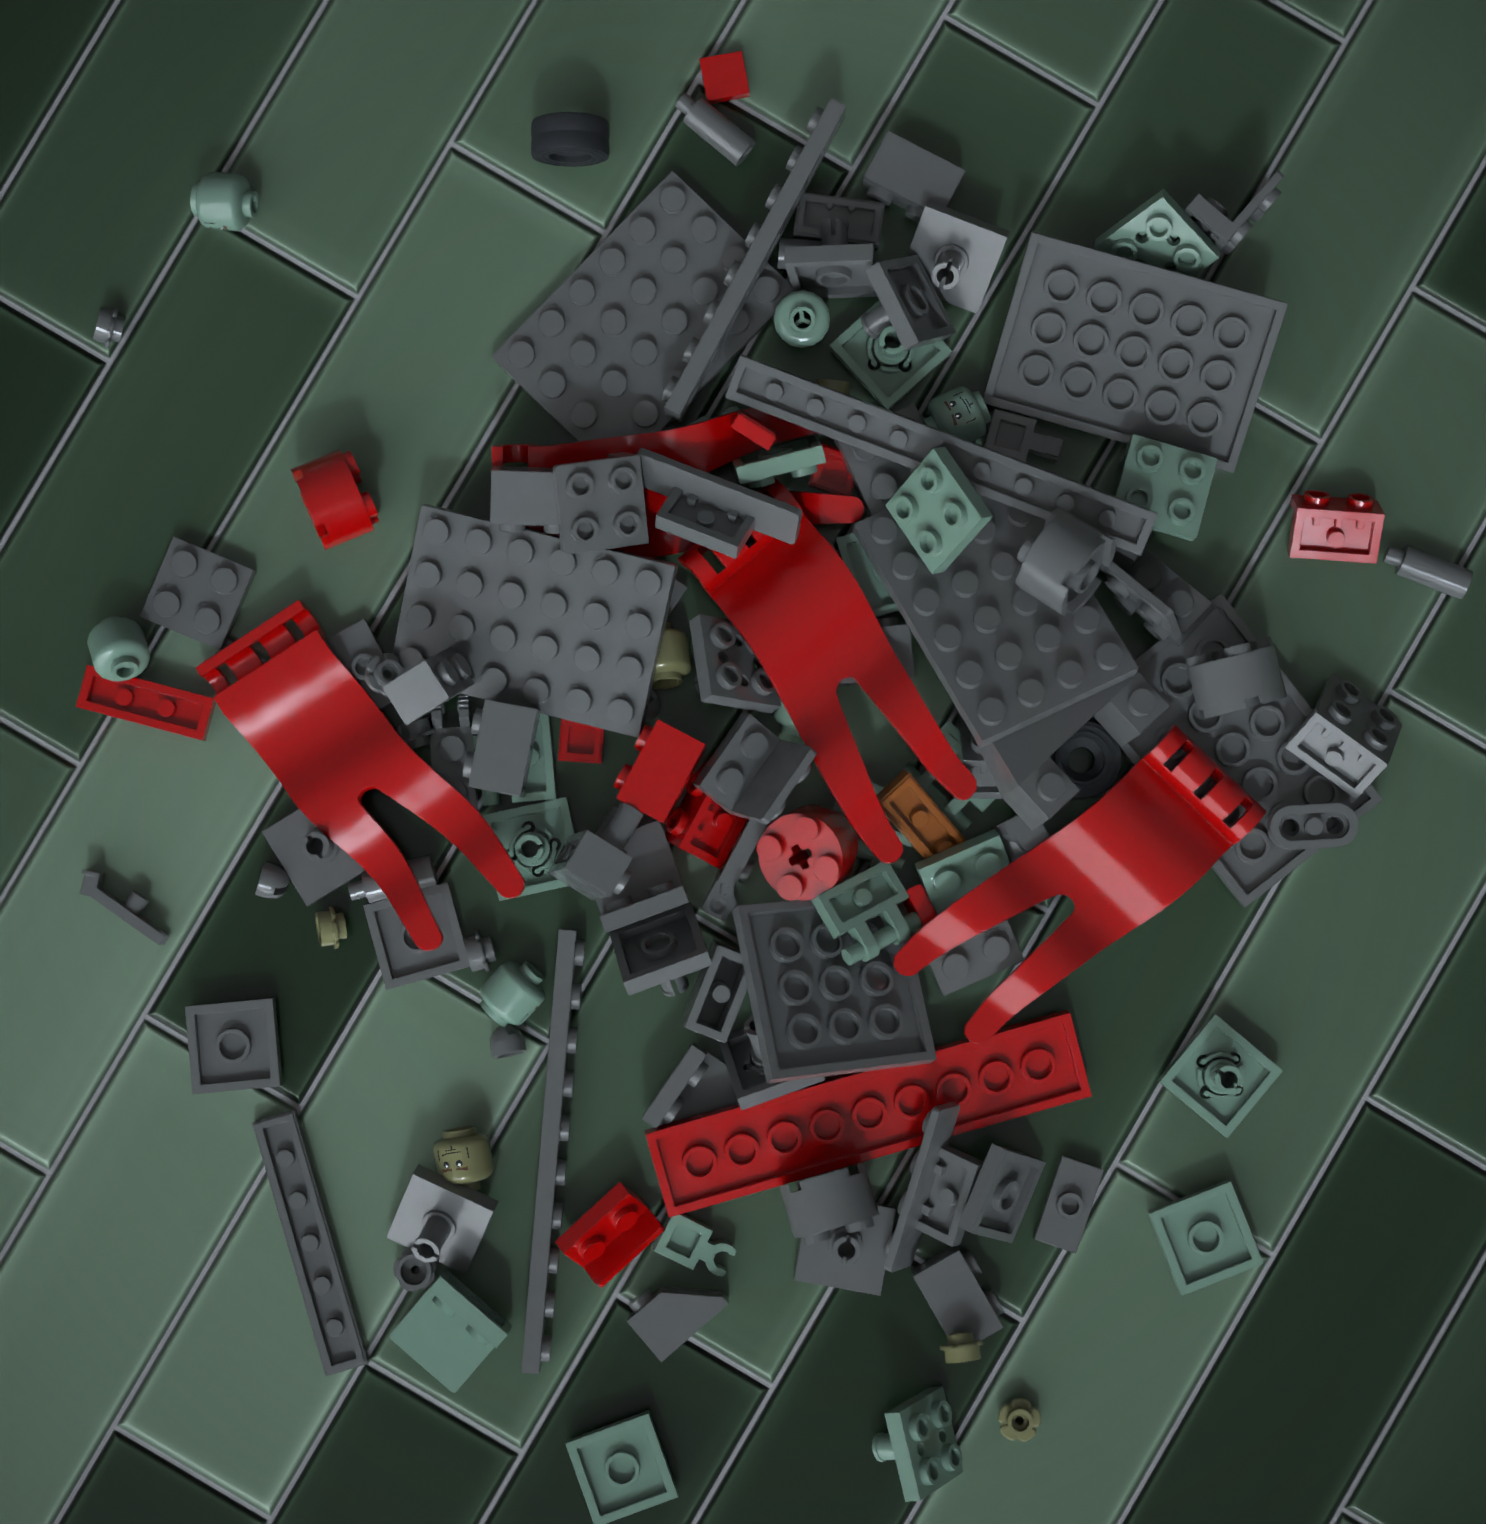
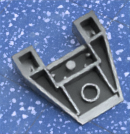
M1137 672L1136 675L991 744L982 748L979 747L1002 798L1033 831L1049 820L1080 791L1050 756L1094 716L1116 742L1123 747L1141 734L1170 706L1145 678Z

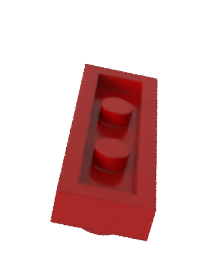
M87 665L76 707L206 741L216 701L211 697L135 677L126 681H110L102 678L95 671L94 666Z

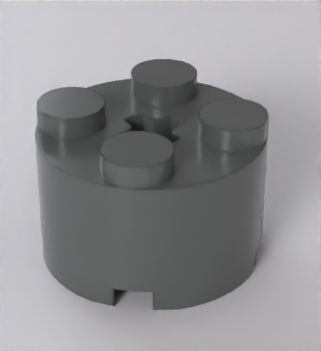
M1058 507L1048 517L1044 530L1037 539L1029 537L1020 548L1017 559L1023 564L1015 583L1019 588L1061 615L1066 616V612L1072 615L1082 608L1097 590L1101 580L1096 578L1101 564L1107 568L1110 567L1115 554L1116 543L1075 515Z
M1271 637L1186 659L1187 671L1200 719L1246 709L1261 703L1265 704L1287 697Z
M865 1162L855 1164L856 1174L850 1175L847 1167L796 1181L799 1190L790 1192L788 1184L779 1186L794 1239L802 1237L804 1244L807 1246L831 1239L829 1230L845 1226L846 1232L849 1233L875 1226L872 1217L879 1215Z

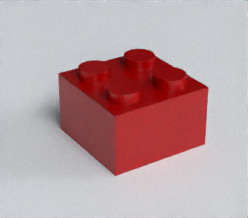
M658 719L654 727L646 724L634 746L636 750L640 751L639 756L633 767L625 763L613 787L620 790L616 799L666 824L704 754L706 745Z

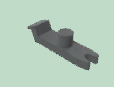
M82 869L84 878L80 890L81 895L93 898L156 944L164 945L170 935L141 915L149 903L145 896L133 890L126 901L122 902L103 888L106 873Z

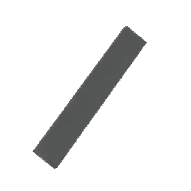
M297 1109L254 1121L252 1125L325 1376L366 1365L370 1362Z

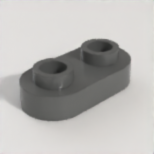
M1340 803L1283 806L1271 814L1267 823V832L1271 841L1276 846L1287 850L1343 847L1354 840L1359 829V822L1355 812L1347 805ZM1331 817L1336 818L1340 824V828L1335 834L1330 833L1326 828V822ZM1287 819L1292 820L1296 825V831L1291 836L1285 835L1282 831V824Z

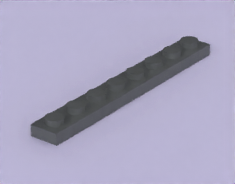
M830 98L825 110L817 107L806 128V131L812 134L804 148L797 145L792 152L785 168L791 173L784 186L776 184L772 189L765 204V208L770 211L764 223L761 225L755 222L744 243V246L750 249L742 263L736 260L733 262L723 284L728 286L721 302L714 299L710 304L703 319V323L708 325L700 340L693 337L682 358V361L687 363L680 378L672 376L662 394L661 399L666 401L664 410L667 416L679 422L682 421L844 121L846 105Z

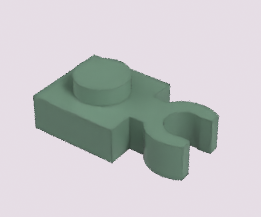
M686 1214L668 1217L664 1224V1231L657 1237L653 1245L655 1252L692 1270L698 1259L705 1262L708 1270L717 1276H724L726 1270L725 1267L714 1262L715 1255L718 1252L724 1251L735 1256L737 1252L734 1245L727 1240L717 1239L710 1241L709 1238L713 1232L712 1227Z

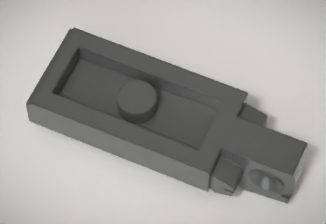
M747 819L725 863L714 877L715 880L700 907L703 911L722 921L726 920L737 905L733 889L737 881L744 884L755 864V860L751 859L750 856L765 830L774 822L773 820L766 825Z

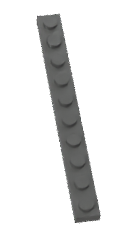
M740 355L725 398L914 470L933 448L946 447L978 494L1046 520L1056 508L1060 507L1114 540L1117 547L1140 556L1158 515L1156 511L745 355Z
M561 928L558 932L521 1373L539 1374L542 1362H550L553 1336L545 1335L546 1317L554 1318L556 1291H549L550 1273H558L560 1248L552 1246L554 1229L561 1230L564 1203L556 1202L557 1185L565 1186L567 1159L560 1158L561 1141L569 1142L571 1115H564L563 1112L565 1097H573L575 1071H567L568 1053L576 1054L579 1029L578 1027H571L572 1009L580 1010L582 983L574 982L576 965L584 966L586 940L578 939L579 930Z

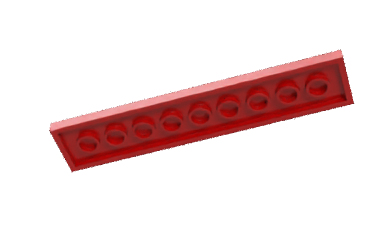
M1063 1010L1000 1028L989 1041L982 1044L973 1043L965 1038L934 1047L937 1059L928 1064L840 1074L825 1078V1081L742 1111L738 1103L671 1122L670 1124H664L657 1128L644 1130L668 1217L670 1218L920 1146L925 1134L922 1131L924 1119L934 1106L949 1102L960 1105V1111L952 1136L1092 1096L1070 1012Z

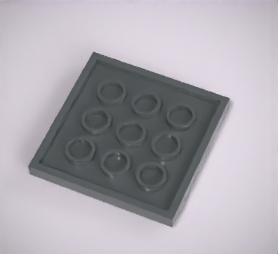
M812 900L739 905L732 911L767 1084L928 1064L937 1059L918 972L912 976H903L895 970L893 965L895 954L908 940L898 945L891 943L879 950L878 956L867 962L860 960L852 965H848L843 960L841 951L853 944L851 936L847 932L833 939ZM903 903L897 905V907L904 917V906ZM879 915L866 922L872 933L884 927V923Z

